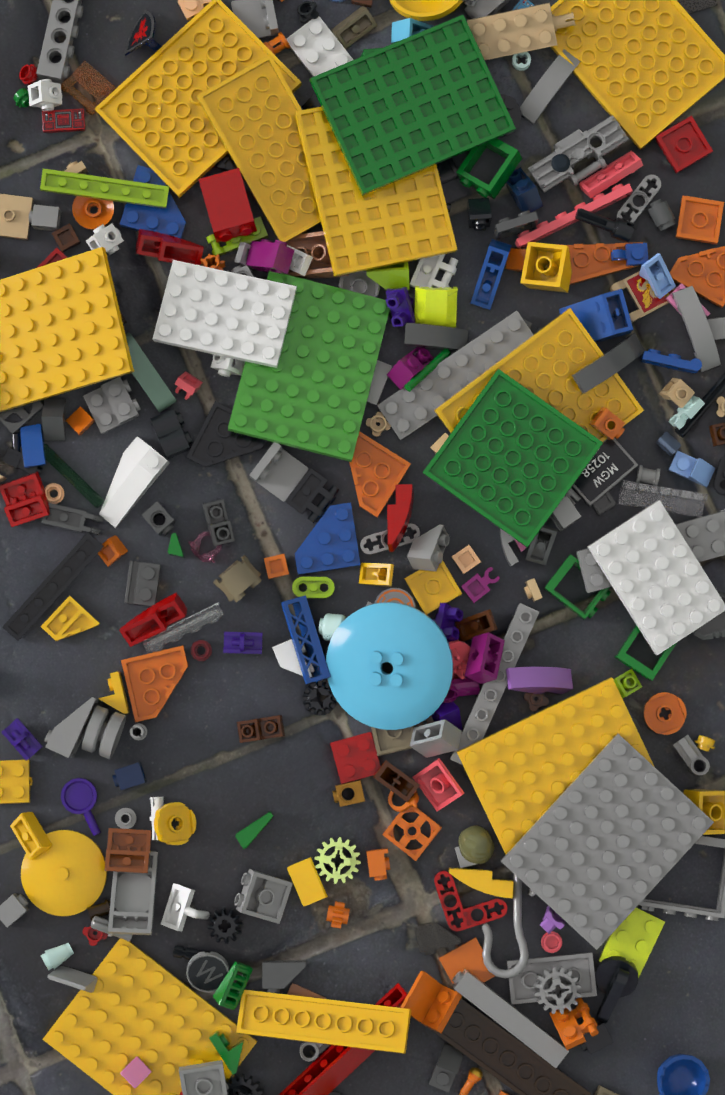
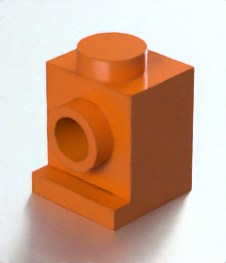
M602 407L589 423L609 440H613L614 437L618 439L625 431L623 428L625 422L605 407ZM610 421L614 423L612 429H609L607 426Z
M388 848L367 850L369 876L374 877L375 881L387 879L386 870H390L389 857H384V854L388 853Z

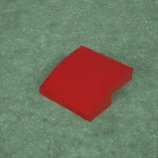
M38 472L0 485V492L6 504L4 511L11 527L50 514L46 493Z

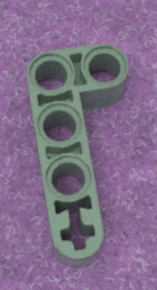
M127 332L125 335L134 369L132 374L156 409L161 413L177 402V400L131 333Z

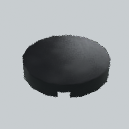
M621 956L608 957L596 969L595 979L597 986L606 994L618 968L629 971L630 974L620 997L630 995L638 984L639 978L636 966Z

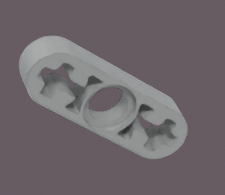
M652 174L646 176L618 211L616 219L618 217L622 218L621 214H627L631 208L633 212L630 214L629 219L631 220L630 222L634 223L660 190V178ZM647 181H655L654 186L656 189L652 187L646 194L644 191L648 186ZM635 196L643 197L644 205L641 207L635 206L633 198Z
M412 523L408 524L407 528H411L412 531L416 530V534H414L413 539H410L409 536L403 537L404 542L399 543L397 547L413 543V540L420 536L418 526ZM388 530L365 536L360 543L362 552L367 555H373L389 550L388 545L384 542V537L388 534ZM381 536V544L384 548L379 549V545L373 546L372 551L364 548V545L367 544L366 540L370 539L371 542L378 541L376 537Z

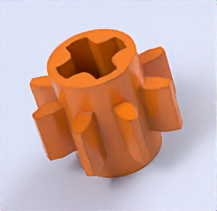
M209 253L205 259H200L201 265L223 271V268L226 267L225 261H220L219 254L215 256Z
M335 901L334 906L329 905L326 921L331 922V927L341 929L342 924L347 925L350 909L344 908L345 903Z

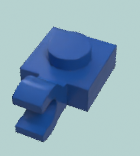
M647 243L626 244L625 250H612L611 261L626 260V266H642L648 261Z

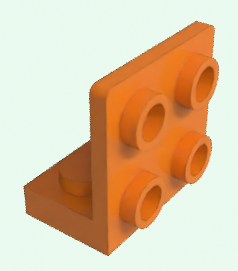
M420 971L401 1008L410 1009L411 1017L422 1025L442 1034L462 995L443 986L426 972Z

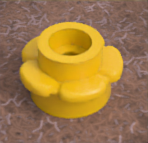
M699 735L698 739L695 740V743L698 744L697 748L709 752L710 748H715L714 739Z

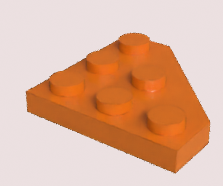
M725 246L679 257L670 271L673 281L678 284L682 283L686 288L693 286L697 295L723 308L725 305Z
M359 431L352 462H349L359 507L378 518L395 491V485L400 483L411 463Z
M183 645L121 660L135 722L157 718L188 668Z

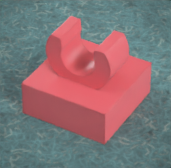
M185 371L175 382V385L178 386L175 389V393L178 394L183 389L187 392L184 398L187 400L200 389L203 382Z

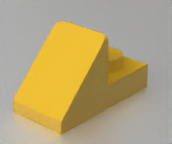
M119 671L110 673L111 678L108 679L110 691H114L115 694L98 699L123 714H129L130 710L121 673Z

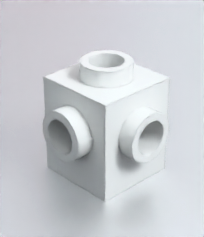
M42 79L28 85L29 106L41 108L42 111H52L54 107L62 104L60 83H54L51 79Z
M111 223L107 227L102 224L93 230L94 235L87 239L86 243L91 250L100 247L105 248L106 253L110 256L119 250L118 245L124 240L121 237L120 231Z
M213 355L211 368L218 370V374L224 377H230L231 374L242 376L245 361Z

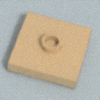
M0 194V237L28 240L30 230L29 212L33 208V198Z

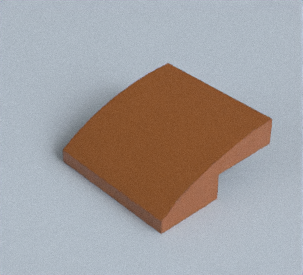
M109 828L105 871L148 873L152 830Z

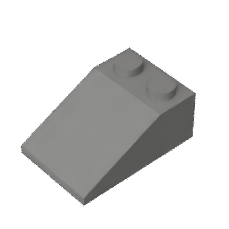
M96 697L90 698L54 727L53 730H49L45 738V742H47L46 748L67 758H74L84 737L88 722L100 700Z

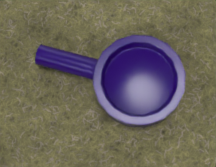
M72 779L64 785L61 791L62 804L71 813L83 814L93 836L101 833L91 812V809H93L97 802L98 794L96 787L87 779Z

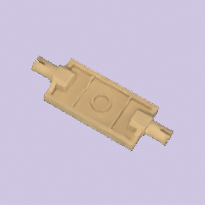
M550 2L467 20L484 60L558 45L555 33L557 29L576 26L573 12L554 16L551 12Z

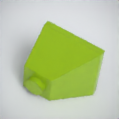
M408 262L366 270L367 276L386 290L407 287V290H410Z

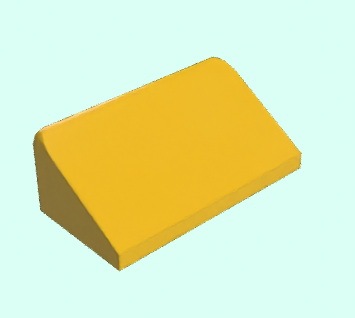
M33 812L21 813L10 825L30 860H33L52 846Z
M311 857L287 867L304 907L328 897Z

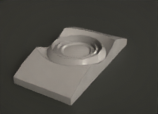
M150 851L148 873L113 871L108 933L152 935L158 852Z

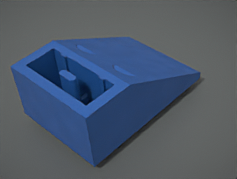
M622 289L604 293L559 309L561 315L571 308L595 343L631 334L633 331Z

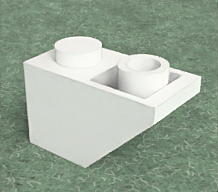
M292 639L272 647L281 668L303 676ZM303 645L301 649L302 653L307 652ZM310 664L308 668V673L310 678H312L313 676L311 673L315 670L312 664Z

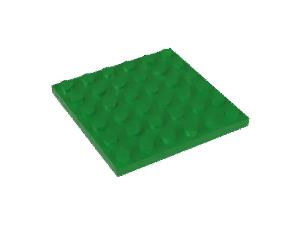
M498 369L430 461L423 474L528 548L603 445V442Z

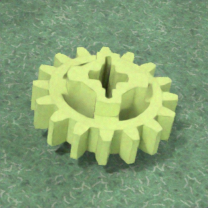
M341 837L338 838L337 842L330 838V844L322 842L324 849H317L320 856H315V860L320 863L315 867L322 869L319 873L320 876L327 875V882L330 878H334V884H337L338 879L345 883V877L348 876L350 879H353L352 871H359L355 865L361 864V861L356 860L360 852L354 853L353 850L356 848V845L350 847L349 839L343 843ZM335 846V851L331 855H324L329 848ZM343 847L351 853L352 858L346 857L342 852ZM339 850L340 858L344 859V862H341L338 870H336L335 862L332 861V858L336 857ZM324 863L329 864L333 868V874L325 868ZM344 866H351L347 872L340 874Z

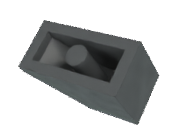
M263 960L262 989H267V992L271 993L280 992V989H284L306 967V960Z

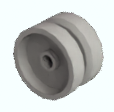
M97 706L86 727L82 750L93 753L100 743L99 755L111 759L122 735L126 715L115 712L108 721L109 710Z

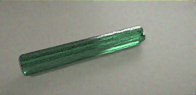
M44 444L46 460L96 508L100 507L104 499L47 444Z

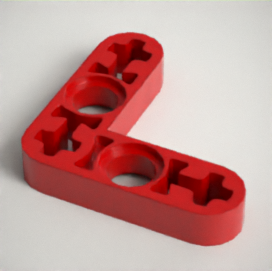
M445 870L439 871L435 875L434 884L447 924L451 930L456 932L499 919L507 913V905L500 898H494L463 909L452 875ZM444 874L445 877L450 878L447 881L448 888L453 887L454 891H447L441 895L440 890H444L442 883L438 884L437 880H440V875ZM447 895L456 897V904L453 907L445 905L444 899ZM496 902L504 906L500 914H497L496 911L490 912V918H487V912L483 907L488 905V909L494 908V903ZM460 908V911H456L458 918L463 919L460 922V927H456L455 924L451 925V921L454 918L452 913L448 915L447 911ZM474 909H481L483 911V918L481 920L475 921L472 919L471 913Z

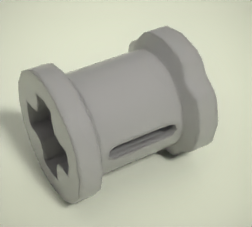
M639 465L636 483L643 482L657 487L660 469L653 470Z

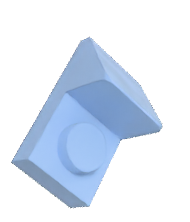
M657 253L641 266L639 275L648 280L655 296L659 299L676 287L661 254Z
M677 450L668 471L707 488L715 467L701 458L696 459Z

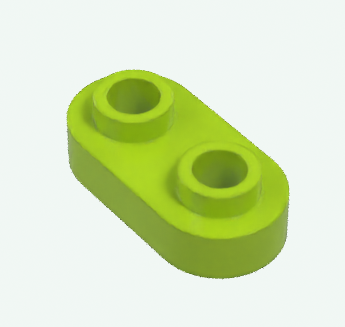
M299 577L293 582L292 590L297 597L306 595V598H329L334 593L335 586L328 577ZM305 584L307 585V590L301 592L299 586ZM322 584L328 585L326 592L320 590Z

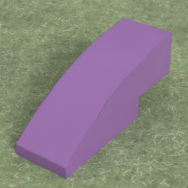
M514 667L506 669L508 690L534 694L545 692L564 694L573 690L571 669L559 667Z

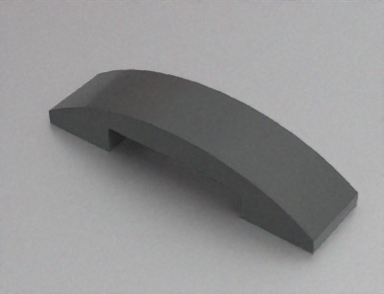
M632 333L613 349L573 374L572 377L583 394L630 364L645 349L636 334Z

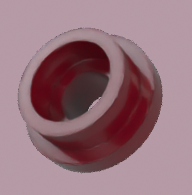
M198 640L191 646V655L198 661H205L212 654V647L205 640ZM199 647L205 648V653L203 655H200L198 653Z

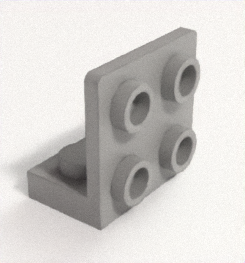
M235 0L231 2L233 13L259 39L278 35L279 29L273 0Z
M274 442L249 476L274 496L285 502L309 468L282 449L281 445Z

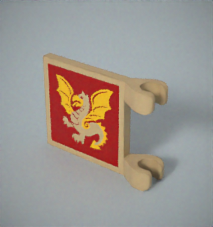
M639 272L614 283L610 287L611 292L619 289L624 290L625 288L628 290L638 310L629 314L632 323L667 305L669 302L665 298L674 290L672 289L659 299L655 296L648 280L642 278Z

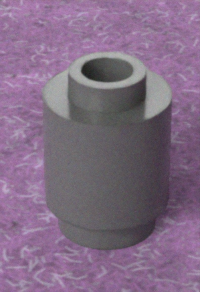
M659 199L650 204L651 208L648 209V212L656 228L659 227L660 231H664L676 224L674 221L675 216L667 200L663 202L662 199Z

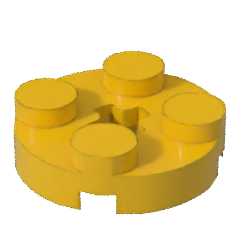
M180 802L167 803L156 810L154 829L158 840L168 845L187 843L196 830V817L193 811ZM174 818L175 821H179V825L176 826V830H174V828L171 825Z

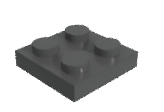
M524 211L518 214L517 218L510 220V217L499 220L493 232L495 240L498 241L536 228L539 220L536 211L532 213Z

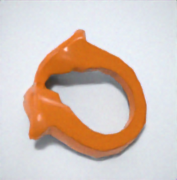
M417 790L409 801L405 802L402 806H395L393 804L394 792L390 791L388 803L393 810L403 812L412 806L417 808L419 801Z

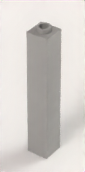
M464 969L463 972L459 971L454 976L452 986L457 992L553 1067H558L569 1052L563 1044L467 969Z

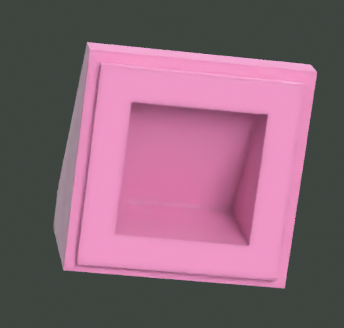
M136 1056L120 1074L133 1088H136L152 1071Z

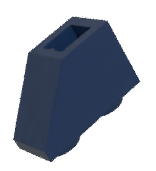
M521 167L514 170L505 184L521 212L530 211V213L543 207L536 185Z

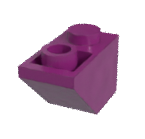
M417 347L400 359L387 373V376L401 390L407 382L434 358L427 349Z

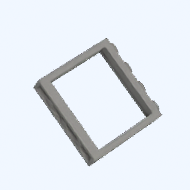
M701 836L695 843L724 848L716 909L644 898L639 904L642 906V910L654 911L655 908L663 909V913L676 915V911L684 912V916L697 918V914L706 915L705 919L718 921V918H725V839Z

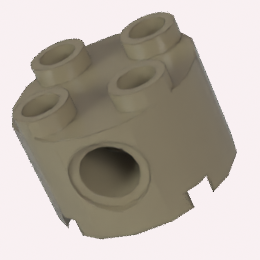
M246 555L241 557L242 562L236 560L219 575L220 581L218 579L213 581L215 586L225 593L229 602L232 600L238 602L246 595L244 591L249 586L254 588L262 581L260 578L262 573L253 567Z

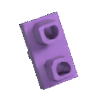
M548 905L540 926L550 934L556 927L561 930L565 926L566 921Z

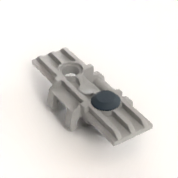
M612 115L588 131L582 132L578 129L553 146V153L530 166L528 170L543 193L567 178L574 186H577L579 181L600 168L604 169L607 167L602 156L622 145L629 138ZM593 138H599L602 141V145L595 148L591 146L590 141ZM585 157L588 159L594 157L596 159L594 163L574 174L573 168L577 162Z

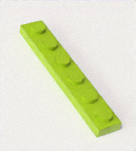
M43 169L40 191L166 209L169 186Z

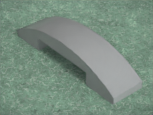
M565 49L562 52L574 65L559 55L520 106L521 116L532 124H535L547 105L581 62Z
M693 286L672 293L693 345L694 356L702 362L700 372L721 365L711 328Z

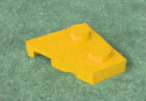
M69 596L42 624L41 628L55 641H59L99 626L100 623L75 599Z

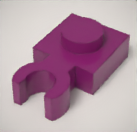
M492 567L485 571L484 577L481 578L477 573L461 586L473 603L491 590L487 586L489 583L494 584L499 581V576L495 579L489 578L488 574L493 570Z

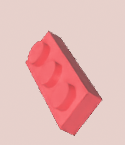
M631 150L607 165L604 169L602 168L581 181L579 186L591 199L644 165L642 160Z

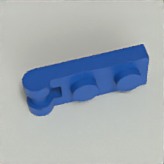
M655 349L644 351L640 361L690 374L697 373L702 367L700 359L694 358L691 361L681 359V356L677 354L661 355V352Z

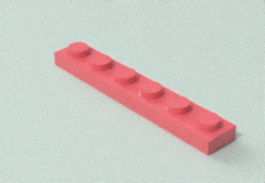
M621 183L611 189L612 192L606 195L604 193L596 195L592 198L593 201L588 204L582 202L576 205L574 211L568 214L566 211L555 216L556 220L550 223L544 221L536 226L537 229L531 232L529 230L521 232L517 235L518 238L515 241V245L518 249H523L527 247L528 242H537L580 221L575 218L578 209L582 208L596 213L630 196L633 190L630 184L623 186Z

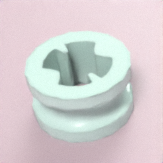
M528 52L514 54L512 58L513 67L518 71L528 69L531 63L530 54ZM518 56H519L520 58L525 57V58H526V59H525V63H526V64H523V63L518 64V63H517V62H518V58H517V57H518Z

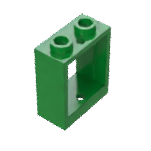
M496 138L473 148L456 173L460 178L459 182L463 186L477 189L476 192L484 198L489 196L495 199L509 179V176H511L522 160V157L517 149ZM486 148L506 158L489 185L469 174Z
M570 554L543 589L584 620L587 617L591 619L598 610L595 607L600 600L604 602L611 593L608 590L610 587L599 590L584 611L555 590L556 586L572 566L581 571L578 559Z
M635 625L614 658L649 681H653L677 643L662 653L651 670L626 653L640 632L637 625Z

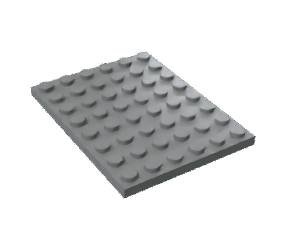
M617 733L501 859V862L597 950L708 830L714 821Z

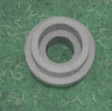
M122 808L115 815V822L122 829L132 828L137 820L135 812L130 808ZM124 814L129 816V821L127 823L122 821V816Z

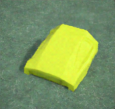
M415 286L414 316L416 323L456 328L458 287H453L452 289V287L419 288V286Z

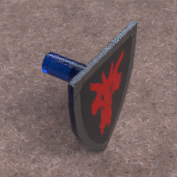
M145 10L132 29L125 48V56L144 44L155 52L162 47L153 40L156 22L151 12Z

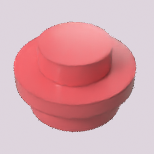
M552 931L550 934L546 932L541 938V946L546 952L555 953L562 947V938L557 932Z

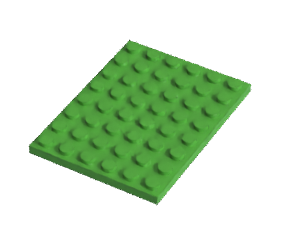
M269 271L267 280L297 286L278 367L274 368L245 361L228 431L352 462L390 308L387 307L386 300Z

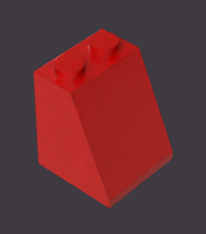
M239 168L198 179L216 243L226 242L239 236H248L257 231Z

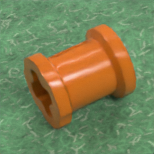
M279 32L278 36L269 42H263L274 55L285 48H290L282 32ZM280 42V45L273 48L274 45Z

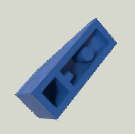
M491 239L470 304L491 309L512 245Z

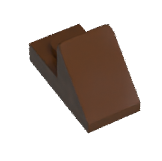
M491 609L455 622L463 642L475 636L497 630Z

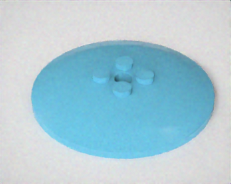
M381 602L355 611L339 625L331 638L327 650L326 663L331 676L327 679L334 697L350 716L370 727L398 730L421 723L440 707L451 686L453 658L444 633L429 616L409 605ZM384 662L392 664V673H385L382 670Z

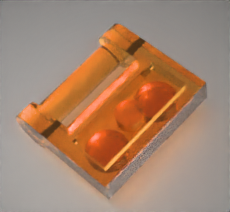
M85 60L61 84V90L68 92L87 109L86 112L91 116L96 113L95 108L116 89L113 84ZM76 82L96 98L93 103L73 86Z

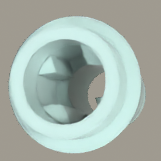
M69 943L45 950V953L40 956L49 971L52 968L55 970L71 957L74 952Z

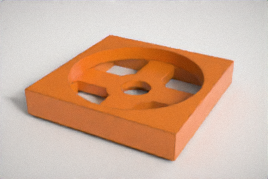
M412 806L406 811L399 812L382 835L413 860L417 861L442 827L421 810ZM415 812L419 816L413 823H408L402 818L403 814ZM425 821L429 822L431 828L429 838L423 835L420 829ZM396 824L404 830V835L399 842L396 841L393 832ZM410 827L416 828L415 835L408 833ZM415 839L423 845L421 848L414 850L405 848L410 840Z

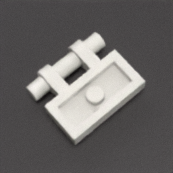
M445 254L420 259L409 285L413 288L415 286H419V288H430L432 286L435 288H450L449 282L452 275H455L457 271L458 260L450 258L449 263L446 264L442 262ZM439 269L445 272L441 281L435 279Z

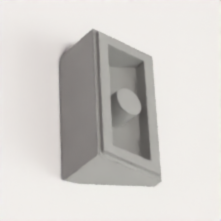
M59 966L48 974L47 977L50 980L90 993L94 992L98 980L96 976L65 966Z

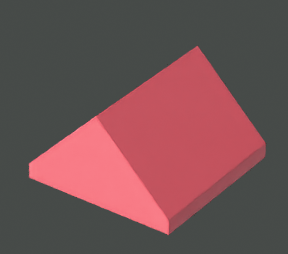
M437 758L412 777L420 785L419 788L437 812L464 794V791L440 758Z

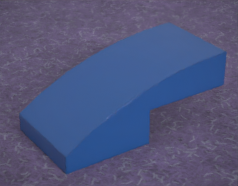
M42 424L20 427L24 467L30 468L47 465Z

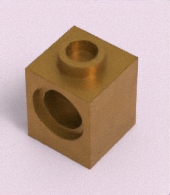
M361 780L336 785V790L332 791L334 802L339 803L340 807L365 802ZM345 788L353 789L355 795L351 800L343 798L342 791Z

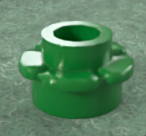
M26 88L18 90L14 95L13 99L16 102V106L20 108L29 106V94Z

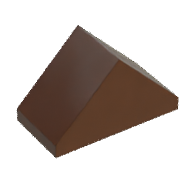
M385 760L373 777L406 802L409 801L420 786L387 760Z

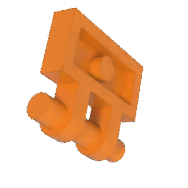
M582 998L575 999L578 1003L575 1009L569 1011L567 1008H564V1014H561L559 1009H556L555 1014L549 1012L566 1050L586 1042L583 1034L589 1032L591 1036H596L599 1033L597 1022L591 1017L589 1013L590 1008L587 1003H584ZM582 1017L584 1022L578 1025L576 1019Z

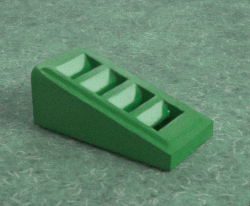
M268 812L235 834L243 849L247 848L274 816L272 812Z
M236 961L234 962L213 995L220 1006L231 1010L236 1009L253 968Z

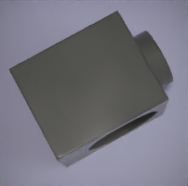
M158 501L142 514L143 518L159 536L162 533L167 535L174 528L175 520ZM160 514L164 515L166 518L165 523L160 526L156 525L154 522L155 517Z

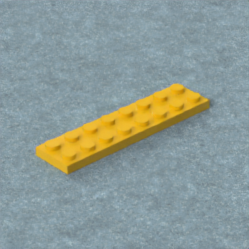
M244 990L241 996L236 1033L406 1054L411 1010Z

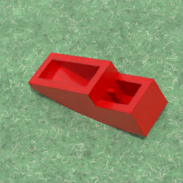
M139 229L135 249L137 254L157 257L158 261L172 263L173 260L200 265L204 247L171 235Z
M412 484L395 485L396 504L387 505L389 552L395 551L407 530L413 508L414 490Z
M176 592L137 615L121 627L119 631L129 646L132 647L167 630L168 625L185 618L187 607Z

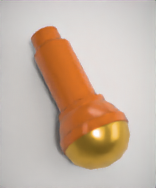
M474 1067L468 1071V1079L461 1088L459 1095H468L474 1084L482 1079L483 1073L479 1068Z

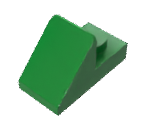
M216 1031L210 1035L209 1039L234 1075L238 1070L244 1040L229 1049L228 1045H230V1042L225 1034L222 1033L220 1035Z

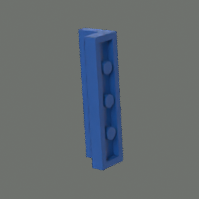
M306 595L281 602L305 684L322 681L331 677ZM288 605H293L296 616L290 613ZM297 624L299 625L302 637L296 633L295 628ZM304 644L308 657L303 655L301 650ZM310 664H312L315 670L313 678H310L308 673Z

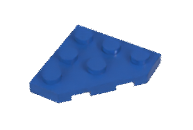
M137 166L133 181L166 186L151 168ZM169 192L166 209L126 203L120 226L139 231V229L154 231L182 239L186 221Z
M351 502L329 506L295 552L298 575L361 566Z

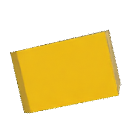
M361 563L359 584L391 587L394 564Z

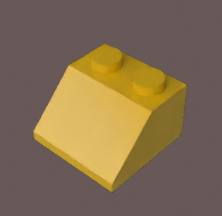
M684 790V795L714 821L703 835L725 834V790Z

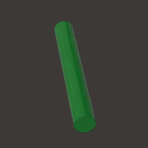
M444 349L404 385L405 389L409 392L414 389L440 362L451 355L450 351Z

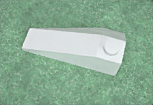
M137 436L122 455L99 515L116 528L170 464L168 460Z

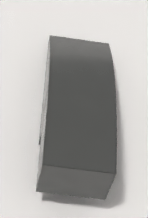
M406 323L404 346L458 351L468 344V330L417 323Z

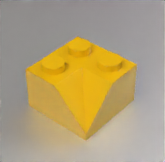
M528 242L520 283L529 289L568 293L572 274L569 246Z

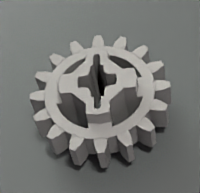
M553 966L550 973L545 969V976H538L541 982L534 985L539 989V991L534 993L535 996L541 997L537 1001L538 1004L545 1003L543 1009L546 1011L550 1007L552 1014H555L556 1009H559L561 1014H564V1008L571 1011L570 1005L578 1004L575 997H581V994L577 992L581 985L575 984L578 977L571 978L572 971L569 970L567 973H564V967L562 966L559 971ZM559 976L568 979L570 984L561 982ZM551 978L552 982L550 985L544 987L547 980ZM556 985L563 989L560 991V995L552 992V990L556 989ZM572 992L570 998L564 1003L566 995ZM545 997H552L555 999L556 1004L550 1003Z

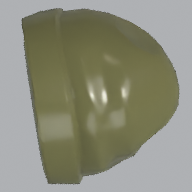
M474 825L461 832L458 840L461 855L467 861L483 864L491 859L494 852V843L485 828Z

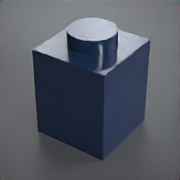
M141 762L114 770L115 775H112L116 788L120 787V790L147 782Z

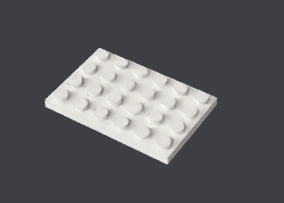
M173 260L152 339L154 342L277 368L297 286Z
M660 500L587 546L655 655H659L725 611L724 601Z

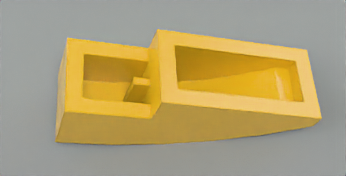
M449 867L451 875L471 888L493 896L513 899V880L492 879V870Z

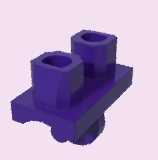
M407 287L387 289L385 291L387 295L386 304L391 310L392 326L400 327L406 325V323H416L412 309L414 301L413 298L409 297Z
M440 603L439 612L436 614V618L432 620L442 630L448 642L458 640L459 629L454 627V623L462 620L463 611L459 608L451 607L447 603Z
M224 632L223 653L262 654L263 633Z
M16 718L1 732L26 761L43 747L19 718Z

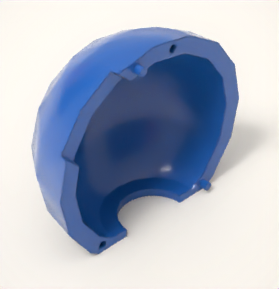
M677 1054L670 1056L659 1066L657 1085L660 1095H706L710 1084L709 1071L703 1062L696 1057L688 1054Z

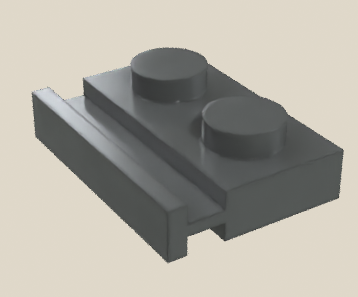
M130 561L124 603L144 606L156 604L161 570L160 564Z

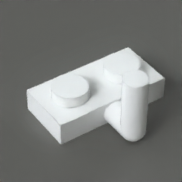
M173 883L161 925L176 931H183L187 916L207 920L210 917V913L190 907L195 890Z

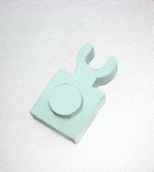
M692 396L683 408L677 409L678 413L670 418L669 423L680 430L685 425L688 418L692 419L705 403L699 397Z

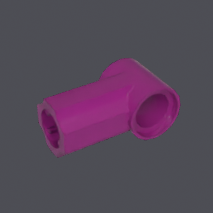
M467 677L464 679H452L450 689L443 702L450 703L459 696L479 694V683Z

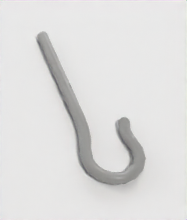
M515 874L513 884V922L520 950V960L515 967L504 970L494 965L491 960L492 930L489 924L485 923L482 925L484 933L483 963L490 973L505 979L520 974L526 967L529 958L527 941L522 927V881Z

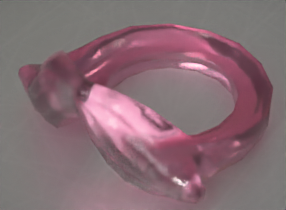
M209 531L200 533L194 541L188 542L192 553L202 562L214 563V557L222 549L221 544L208 553L199 554L201 539L204 536H210Z

